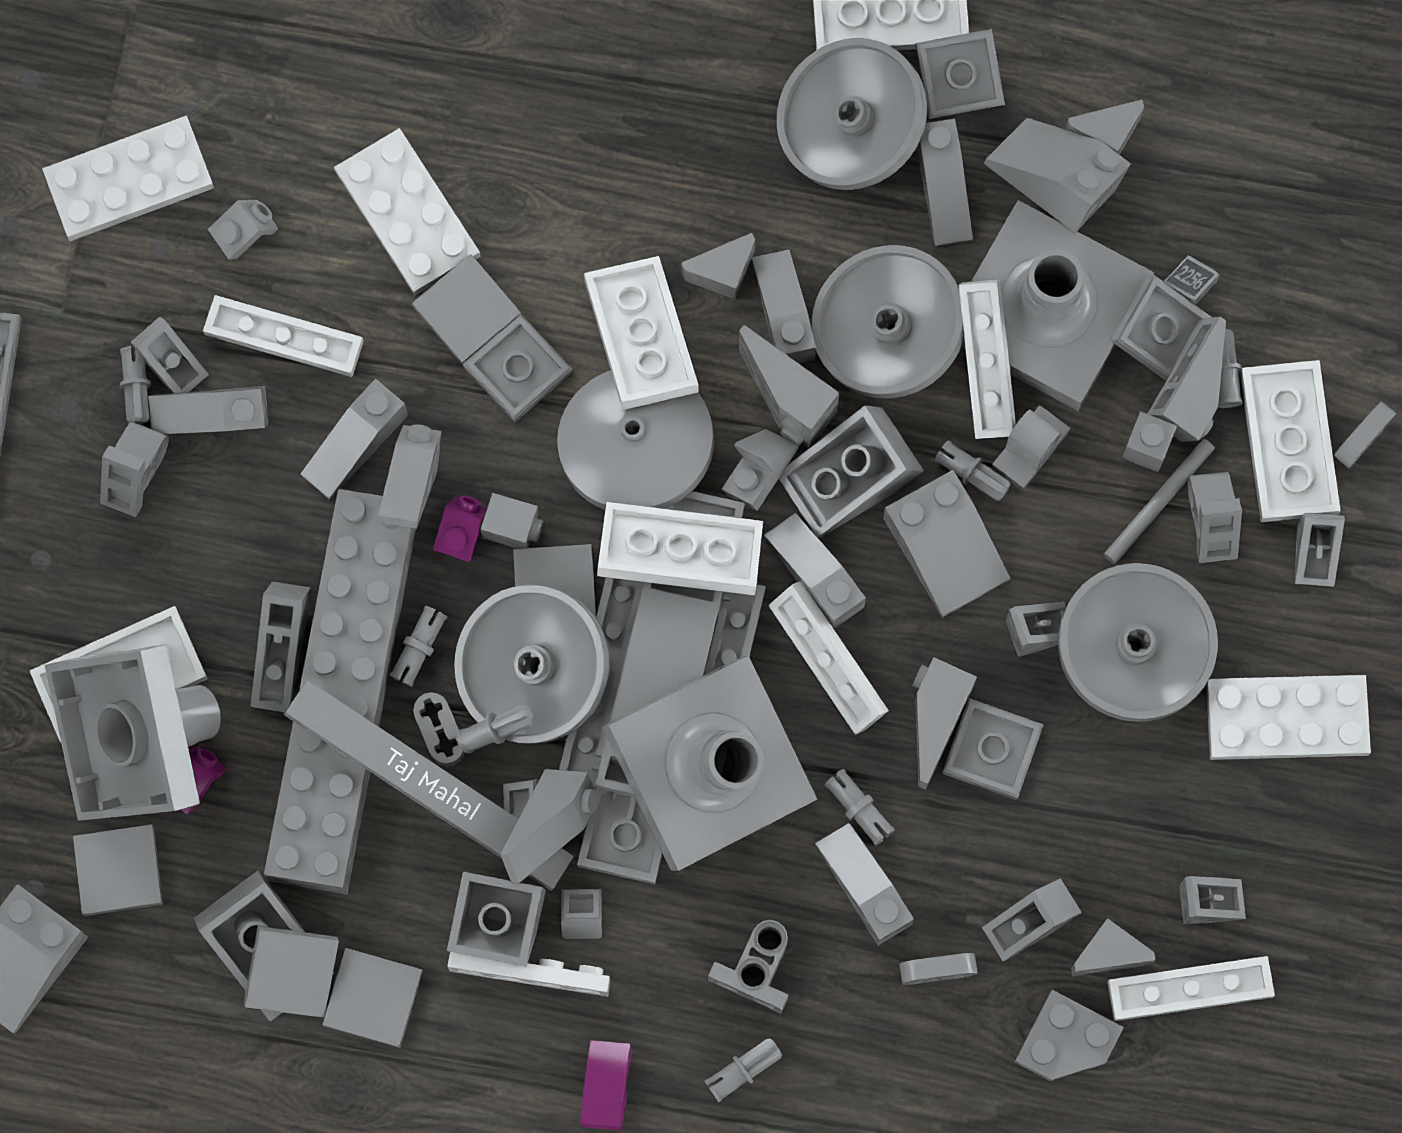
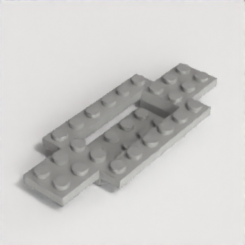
M692 491L684 499L666 509L742 518L745 503ZM606 577L596 620L604 633L608 647L609 673L603 696L592 715L578 729L567 735L559 770L588 772L599 798L598 807L592 813L586 825L577 863L578 867L656 884L663 853L602 726L702 677L703 674L706 675L740 657L749 656L750 658L766 586L756 584L755 595ZM726 742L720 744L714 758L716 770L721 777L729 747Z

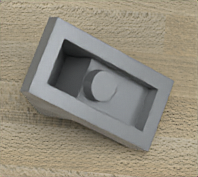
M161 317L156 319L131 341L145 359V364L173 394L190 392L209 375L169 324Z
M767 429L735 443L734 446L743 458L722 488L726 496L738 502H743L746 506L758 511L799 448L796 443Z

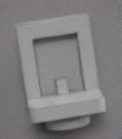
M258 200L236 201L208 228V231L229 260L238 259L262 235H273L278 230V227L272 220L271 211Z

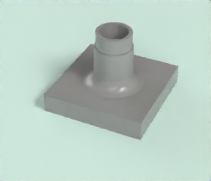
M1018 200L971 282L1000 279L1010 375L1079 411L1116 345L1110 341L1146 276L1154 275V272L1079 232L1074 233L1059 221ZM1040 282H1054L1063 286L1069 293L1061 297H1051L1041 292L1036 284ZM964 339V340H963V343H962V346H961V349H963V350L966 351V348H965V339Z
M166 644L72 658L45 665L78 821L170 812L200 804L188 747L195 745L197 742L211 739L217 734L221 721L220 709L212 692L202 685L175 688Z
M749 656L740 657L602 726L671 871H679L817 800ZM723 742H726L731 748L735 760L734 772L729 781L719 775L714 762L716 750Z

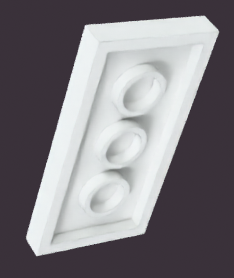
M813 0L816 50L832 42L850 38H866L880 41L896 50L916 49L915 43L969 33L966 0Z
M187 115L42 168L69 241L214 188Z
M400 128L334 167L336 174L415 296L433 286L470 254L475 259L481 257L476 245Z
M659 256L584 273L585 285L622 410L698 393L697 378Z
M1320 361L1242 368L1240 375L1260 522L1302 518L1304 513L1338 515L1340 504Z
M606 502L597 576L755 595L763 521Z
M175 606L30 670L60 742L61 739L45 669L47 664L72 658L166 644L175 688L191 687L208 679Z
M1366 675L1209 679L1206 683L1210 760L1368 756L1371 753Z

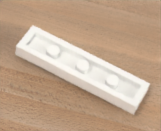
M1000 279L962 282L959 284L975 439L1009 437L1011 431L1016 426L1001 282Z
M217 295L214 296L203 329L206 336L350 377L353 376L364 342L363 337Z
M801 581L792 584L768 605L855 735L865 731L889 711Z
M450 952L448 961L450 972L606 997L609 994L610 976L603 975L604 969L599 967L580 965L579 971L563 969V962L550 959H540L539 965L527 963V967Z
M1268 956L1110 979L1107 981L1114 1021L1267 999L1275 996Z

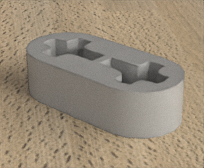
M1381 401L1342 444L1334 457L1347 468H1350L1397 413Z
M432 692L423 694L417 699L413 709L419 729L433 760L441 766H453L461 761L465 753L457 740L459 729L444 697ZM432 702L435 707L442 706L443 708L438 712L441 725L437 727L433 726L429 716L421 717V714L426 711L425 704ZM445 732L450 743H458L457 746L453 747L454 755L446 757L444 752L437 754L436 750L441 747L437 734Z
M974 953L917 959L899 964L903 985L964 978L978 974Z

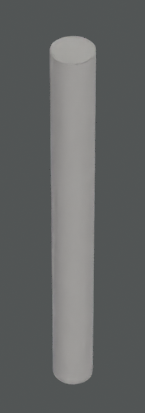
M1206 439L1201 440L1103 555L1109 562L1116 564L1187 482L1188 476H1192L1215 448Z

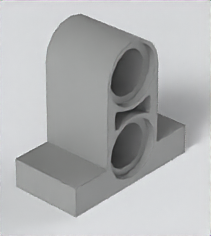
M1041 405L1034 412L1029 409L1011 431L1006 448L992 464V469L1023 491L1068 435L1071 428Z
M130 422L116 446H108L102 456L100 504L136 517L143 505V493L166 453L169 436Z
M1219 472L1188 476V497L1197 534L1196 552L1199 563L1238 559L1242 508L1240 499H1235L1229 473Z
M765 920L757 924L736 969L733 970L714 962L708 975V981L782 1014L788 1000V994L770 987V984L787 947L788 936L784 926L774 920ZM765 931L776 932L781 938V944L774 950L762 948L758 943V937L761 933ZM749 967H757L762 970L765 979L759 986H748L741 977L744 970Z

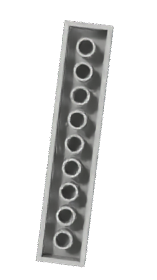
M338 489L300 689L305 681L309 680L379 727L416 529L377 522L383 496ZM294 721L264 876L269 882L348 894L370 771Z

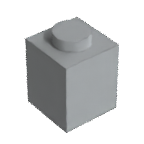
M1140 411L1122 458L1159 472L1177 425Z
M492 493L481 526L483 539L517 549L529 548L531 541H538L543 527V520L538 519V506Z

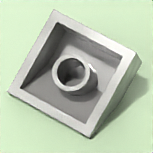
M463 872L447 951L527 967L539 927L546 889L539 886L511 883L509 880Z

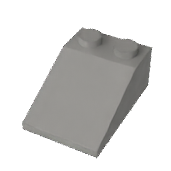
M1026 118L984 162L986 166L1074 233L1116 191L1131 163L1101 140L1030 118Z
M743 325L739 330V353L776 424L782 429L780 434L798 446L803 444L808 449L811 448L837 414L839 392L750 328Z
M863 406L787 465L779 480L816 537L821 538L893 495L924 470L882 407Z
M954 470L885 507L883 516L885 523L942 618L1011 579L972 500Z
M259 870L194 917L199 932L245 991L258 926L305 932ZM261 1010L270 1022L283 1013Z
M18 884L0 906V1024L13 1034L18 1031L88 939V936Z

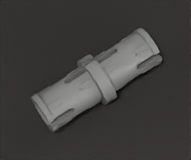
M424 606V610L410 637L406 636L403 644L406 646L389 675L398 681L405 668L408 667L402 683L409 687L413 686V682L426 656L431 657L434 651L431 646L444 621L448 618L443 613L438 612L430 626L429 621L435 609L429 606Z
M842 769L836 773L837 776L835 778L831 777L825 783V786L829 788L846 808L847 812L845 815L850 820L855 819L871 838L873 844L877 846L883 841L884 836L887 838L895 829L893 826L891 827L872 804L874 799L869 794L865 796L848 776L846 770Z

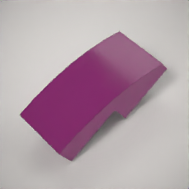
M591 1040L583 1089L581 1127L621 1131L628 1097L626 1083L632 1056L631 1044Z

